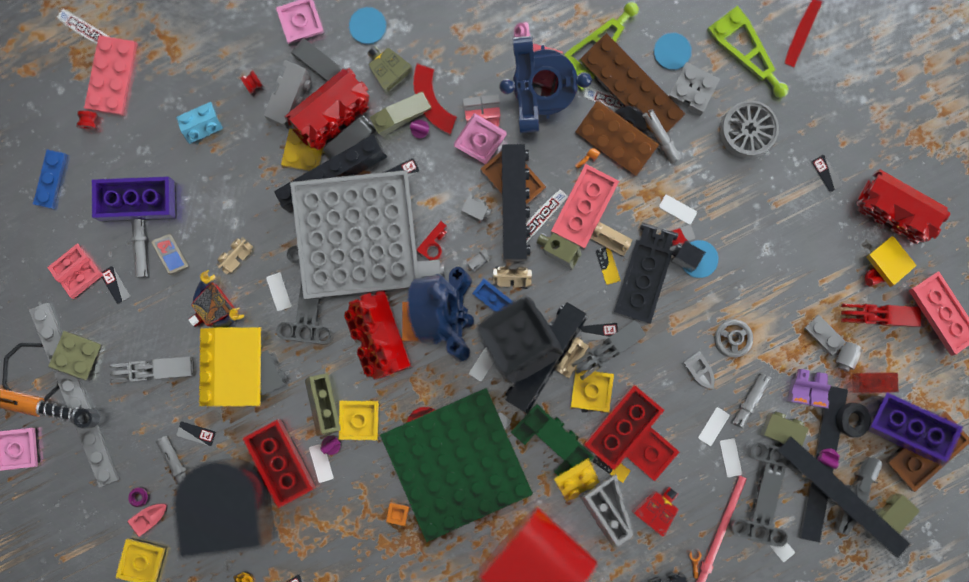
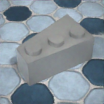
M285 59L283 63L286 66L282 77L278 76L276 82L279 85L275 93H272L264 117L268 121L288 129L289 125L284 116L304 101L303 95L305 91L310 89L312 81L306 68Z
M610 475L593 489L580 496L610 544L618 547L634 535L622 500L623 496L618 486L617 475Z

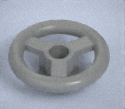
M736 319L727 320L716 331V346L721 353L728 357H741L751 349L753 333L750 327L743 321ZM730 325H737L743 328L741 331L734 330L731 332L724 329ZM747 334L746 346L738 351V345L743 343L744 335ZM721 335L728 338L731 344V351L722 345ZM733 335L738 337L736 342L732 340Z

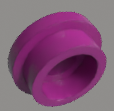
M143 488L131 490L128 496L129 503L134 507L144 506L148 501L147 491ZM137 494L142 496L140 501L136 499Z

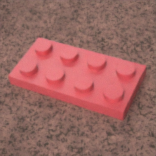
M98 36L84 105L86 110L123 116L138 44L136 41Z
M585 164L551 232L585 249L619 180Z
M939 271L909 290L951 356L958 354L969 346V317Z

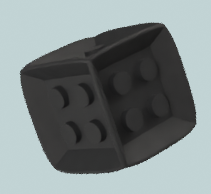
M528 296L504 306L485 318L476 327L494 363L505 379L511 383L531 376L563 354L561 346L544 316L536 308L534 301Z

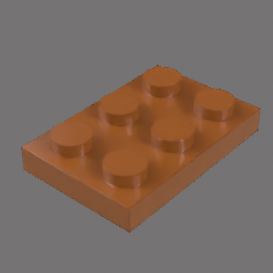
M501 151L485 164L480 171L502 195ZM525 163V169H529V180H526V187H529L530 198L526 199L527 205L544 191L546 186Z

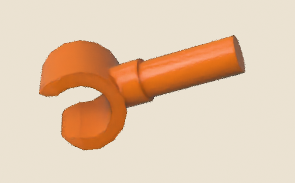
M595 148L590 149L586 156L575 166L579 169L589 158L595 161L600 152Z
M692 551L688 554L689 559L692 561L694 578L699 577L698 561L701 559L700 551H697V559L692 558Z

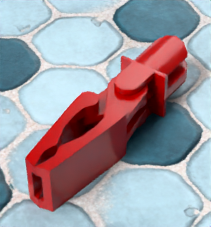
M841 304L842 308L857 309V311H841V315L856 316V319L841 318V322L857 324H877V322H880V325L921 327V309L919 307L885 305L879 308L873 304Z

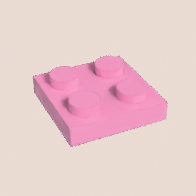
M297 0L276 7L288 44L301 41L302 38L307 39L324 33L313 0Z
M474 113L454 142V147L487 164L507 133Z
M35 428L0 431V471L38 466Z

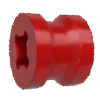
M254 70L248 76L241 77L243 84L250 94L254 92V89L263 87Z
M78 111L79 121L76 127L95 130L97 113Z

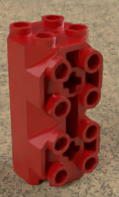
M350 68L342 69L284 116L289 126L291 124L294 125L293 132L311 149L320 150L323 148L326 141L330 138H335L340 133L338 129L340 125H351L355 120L354 118L359 114H364L369 109L367 105L370 98L367 93L368 88L364 82H359L355 78L356 75Z
M881 169L875 171L872 175L875 179L867 181L858 197L857 205L859 208L857 211L863 215H870L878 224L885 225L886 222L892 225V232L905 235L911 243L918 244L919 241L924 243L931 238L936 239L941 232V224L946 222L950 216L947 207Z
M385 290L374 293V296L368 293L360 296V300L356 299L348 302L349 307L344 313V318L347 322L351 338L361 342V347L357 349V355L364 375L367 377L371 376L376 380L412 367Z

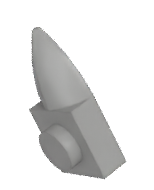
M700 351L684 361V364L699 384L706 388H714V373Z

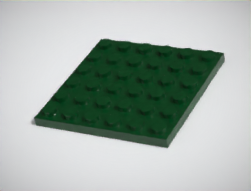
M487 388L380 434L426 542L533 495Z

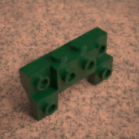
M538 404L511 431L524 445L536 434L560 456L563 461L553 471L557 476L587 459L591 462L595 457L577 441L579 437L572 430L567 432L563 428L565 424L558 417L553 419Z

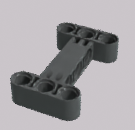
M291 246L287 250V258L293 264L300 265L299 259H292V254L298 251V246ZM302 280L296 322L279 323L276 327V334L284 340L328 345L334 338L332 330L327 327L317 326L321 297L304 299ZM285 326L290 327V334L288 336L282 335V329ZM304 328H308L310 331L306 339L301 337V331ZM322 331L329 333V337L325 341H321L319 337Z
M752 442L747 447V453L750 458L763 461L750 517L749 520L740 517L732 518L729 522V530L739 537L782 547L787 544L788 535L784 530L773 527L772 523L786 468L798 469L781 454L780 459L774 461L773 453L779 447ZM756 446H760L762 449L759 456L754 454ZM738 522L743 523V529L740 532L735 530V525ZM757 527L762 529V534L759 537L754 535V530ZM780 532L781 539L778 542H774V534Z

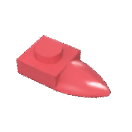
M151 505L129 519L127 523L139 537L160 521L167 505Z

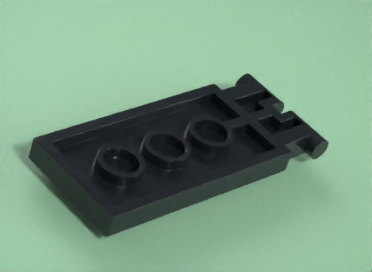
M641 222L640 230H643L640 240L635 241L613 313L651 324L673 251L670 250L672 240H677L678 233L662 228L659 235L656 234L658 227Z

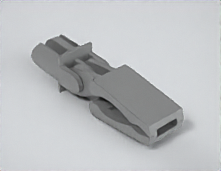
M192 357L151 360L152 363L136 361L109 364V368L127 367V370L111 371L110 376L128 375V378L110 379V383L145 381L148 377L158 380L193 376Z

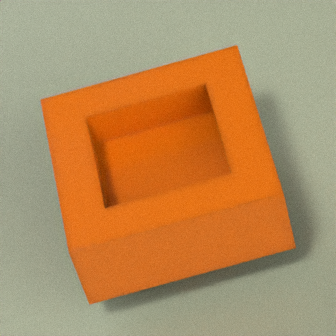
M390 502L386 522L405 526L409 506Z

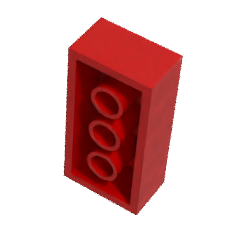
M632 385L583 445L611 469L615 470L665 410L636 385Z
M281 419L275 420L242 438L278 508L316 488Z

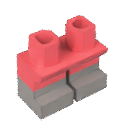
M499 94L482 96L483 114L480 97L463 99L466 123L475 113L499 127L501 118Z

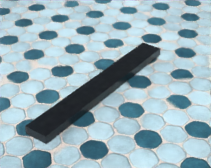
M831 386L828 392L829 406L828 408H823L814 455L817 460L822 450L833 449L837 452L841 432L837 425V415L841 407L846 404L847 389ZM823 464L829 471L833 473V468ZM811 481L809 482L799 538L820 543L828 496Z
M789 436L777 451L895 558H899L909 547L910 542L792 436Z

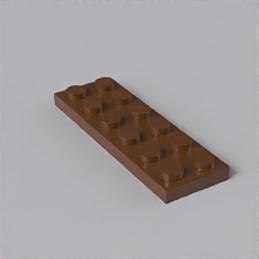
M607 33L580 58L579 61L623 106L637 107L643 113L647 112L649 117L651 116L648 111L653 109L666 133L685 115L680 107ZM647 124V131L656 139L654 133Z

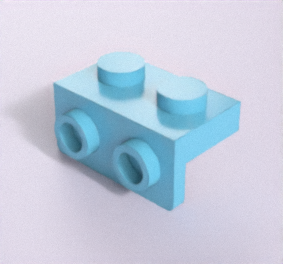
M211 102L176 117L181 133L188 143L223 129Z

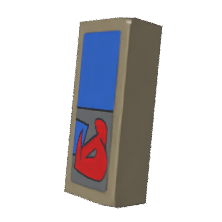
M171 234L151 241L169 275L173 276L189 267Z

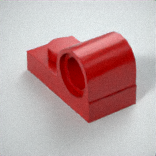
M440 221L416 249L428 261L441 259L442 250L436 241H441L448 233L446 231L447 225ZM430 248L438 250V254L435 257L428 255Z

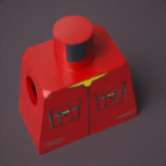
M670 487L663 495L653 491L632 512L664 537L678 512V508L672 504L678 493Z

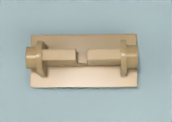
M601 222L598 223L590 238L622 256L625 255L632 242L631 238Z
M244 237L241 239L237 238L230 245L231 249L227 253H222L217 259L218 263L216 265L219 269L223 266L221 270L225 274L232 273L240 264L235 259L237 256L244 260L252 252L253 246L249 242L244 244L246 241Z
M498 267L493 269V285H497V287H510V280H514V287L531 286L532 270H528V268L518 267L517 269H509L508 267Z
M577 337L572 340L573 343L563 359L556 365V371L567 378L571 377L578 366L572 367L571 364L584 356L589 348V345Z

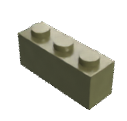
M328 373L308 377L305 379V385L317 437L340 431Z

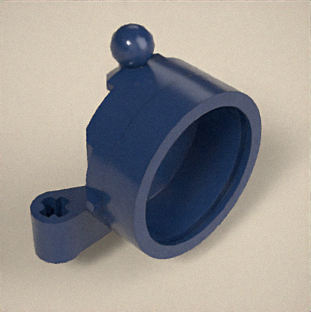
M532 36L514 37L513 50L516 70L513 81L504 79L500 82L499 88L504 94H510L514 91L519 101L520 133L539 132L538 114L546 115V119H550V115L564 110L573 101L578 86L582 88L590 86L592 78L590 74L585 72L577 76L571 61L564 54L556 50L545 49V46L541 45V49L533 51ZM550 70L558 77V88L550 96H541L533 89L532 80L539 71Z
M455 267L449 273V282L440 274L414 279L408 292V312L412 329L420 342L438 344L440 341H447V352L457 361L463 362L469 358L470 349L462 338V331L464 328H470L474 324V317L463 306V296L472 284V278L463 268Z

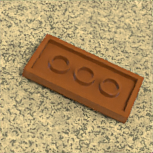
M599 100L595 102L575 131L635 176L638 175L659 146L658 143Z
M943 411L938 415L953 423H956L946 411ZM963 430L948 462L969 444V437ZM903 447L886 462L912 492H916L944 467Z

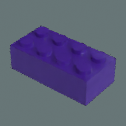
M170 177L92 179V218L98 221L175 218V181Z
M887 392L869 428V432L944 466L950 458L963 427Z

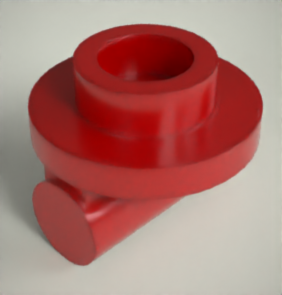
M875 268L865 274V284L869 287L885 282Z

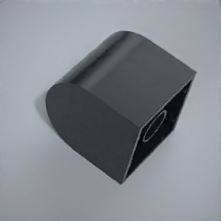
M238 458L208 462L190 470L180 481L174 496L179 558L260 548L276 538L271 494L258 468L254 464Z

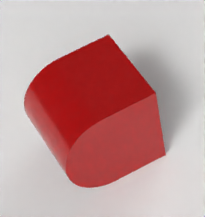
M537 506L518 523L479 567V578L483 582H586L596 568L598 561Z

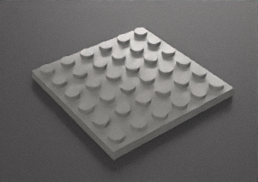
M407 170L290 182L304 299L408 288L414 279L419 278Z

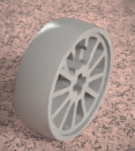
M743 101L735 104L724 115L720 125V136L725 148L733 155L745 159L757 158L768 152L775 144L779 133L776 115L767 105L758 101ZM739 110H746V119ZM750 110L755 111L753 119H751ZM736 114L738 118H731V116ZM758 114H762L764 118L756 122ZM765 120H767L769 124L765 126H759V124ZM733 123L737 124L739 132H734L730 125ZM748 126L752 131L751 133H748V130L746 129ZM768 129H769L770 135H768V134H766V133H764V132H761L760 130H768ZM759 136L768 140L766 145H764ZM741 137L743 141L741 146L738 147L734 142ZM753 138L760 146L759 150L754 149ZM747 140H749L750 151L743 149Z

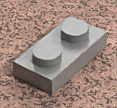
M816 315L804 327L830 356L834 355L846 343L820 315Z

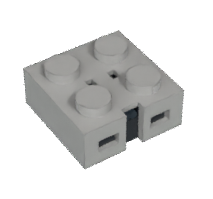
M686 62L669 97L679 105L685 104L688 106L687 109L702 115L720 78Z

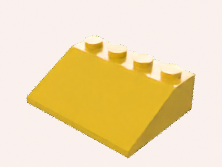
M261 327L200 328L199 406H260Z

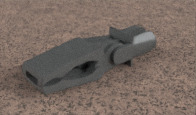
M634 320L603 341L604 345L601 346L599 344L571 365L575 367L587 358L588 362L576 370L578 374L590 365L593 367L580 376L581 380H583L608 363L610 357L618 356L645 337L646 334L638 322Z
M866 457L858 472H854V474L858 475V478L850 487L866 504L872 483L878 484L876 479L882 467L881 461L872 457ZM840 508L833 529L838 533L849 535L856 521L850 516L848 517V514Z

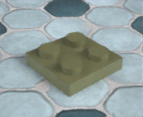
M63 331L48 367L87 381L101 344Z

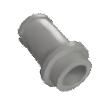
M485 248L483 250L480 249V252L467 262L474 272L486 261H490L491 255Z

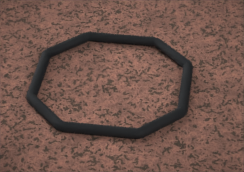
M19 343L4 357L2 385L6 390L12 391L6 385L8 358L20 347H43L42 343ZM58 382L57 386L44 397L45 401L60 388Z

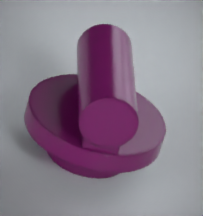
M419 119L411 122L410 129L414 137L422 139L429 134L430 127L426 121Z
M330 435L323 439L320 449L324 454L334 455L340 450L341 442L336 436Z
M825 449L820 451L818 461L833 469H837L840 456L833 449Z

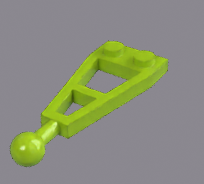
M628 2L624 6L623 14L617 20L613 17L564 54L573 64L577 76L585 72L590 74L592 80L595 78L573 55L592 41L596 44L601 39L598 36L610 27L617 30L612 37L617 42L624 30V22L629 17H634L638 14L639 8L636 3ZM578 86V88H579L581 91H583V90L585 89V88H582V87Z
M736 6L708 27L707 31L722 48L760 80L767 79L774 87L773 93L776 97L782 98L788 94V86L785 83H780L772 74L775 72V68L750 20L739 6ZM742 26L745 27L755 46L745 56L725 40ZM757 54H759L767 69L764 72L750 61Z

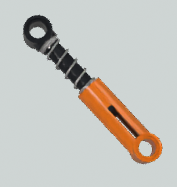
M0 388L1 409L36 417L44 414L46 417L53 416L54 419L70 420L71 423H74L79 428H93L100 422V414L95 409L66 408L65 405L58 406L56 403L53 405L49 404L48 401L45 403L44 398ZM2 398L13 400V402L2 400ZM86 414L89 416L88 422L85 421Z

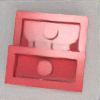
M78 243L47 267L55 280L62 285L72 299L103 276L96 264Z

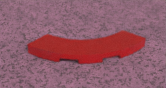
M417 63L414 72V93L423 92L432 109L423 114L433 126L451 135L457 116L447 112L435 97L433 91L435 69Z

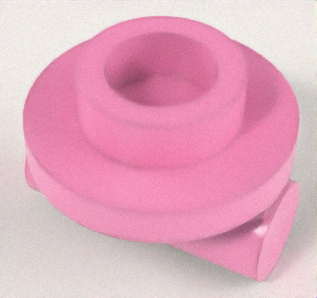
M520 22L515 26L514 37L530 36L527 22Z

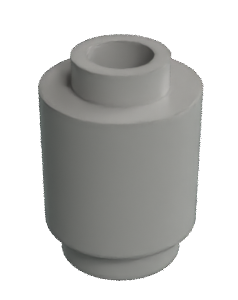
M846 342L842 346L836 363L839 365L838 368L847 372L850 369L854 370L861 355V347L854 343Z

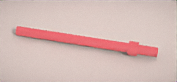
M739 476L706 560L701 564V572L697 582H705L708 574L712 572L714 567L712 564L747 480L745 477Z

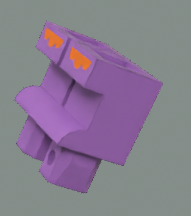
M798 369L795 379H791L787 402L828 408V392L831 388V385H828V374L816 372L815 380L812 382L808 381L809 370Z

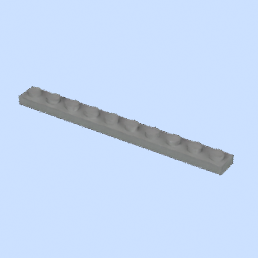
M44 303L30 309L29 312L50 362L62 334L50 303ZM52 369L67 408H91L80 379ZM88 414L85 415L86 422L89 421ZM75 425L99 488L120 480L98 425L93 428H79Z

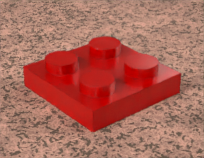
M650 427L626 457L648 477L656 481L679 454V451Z

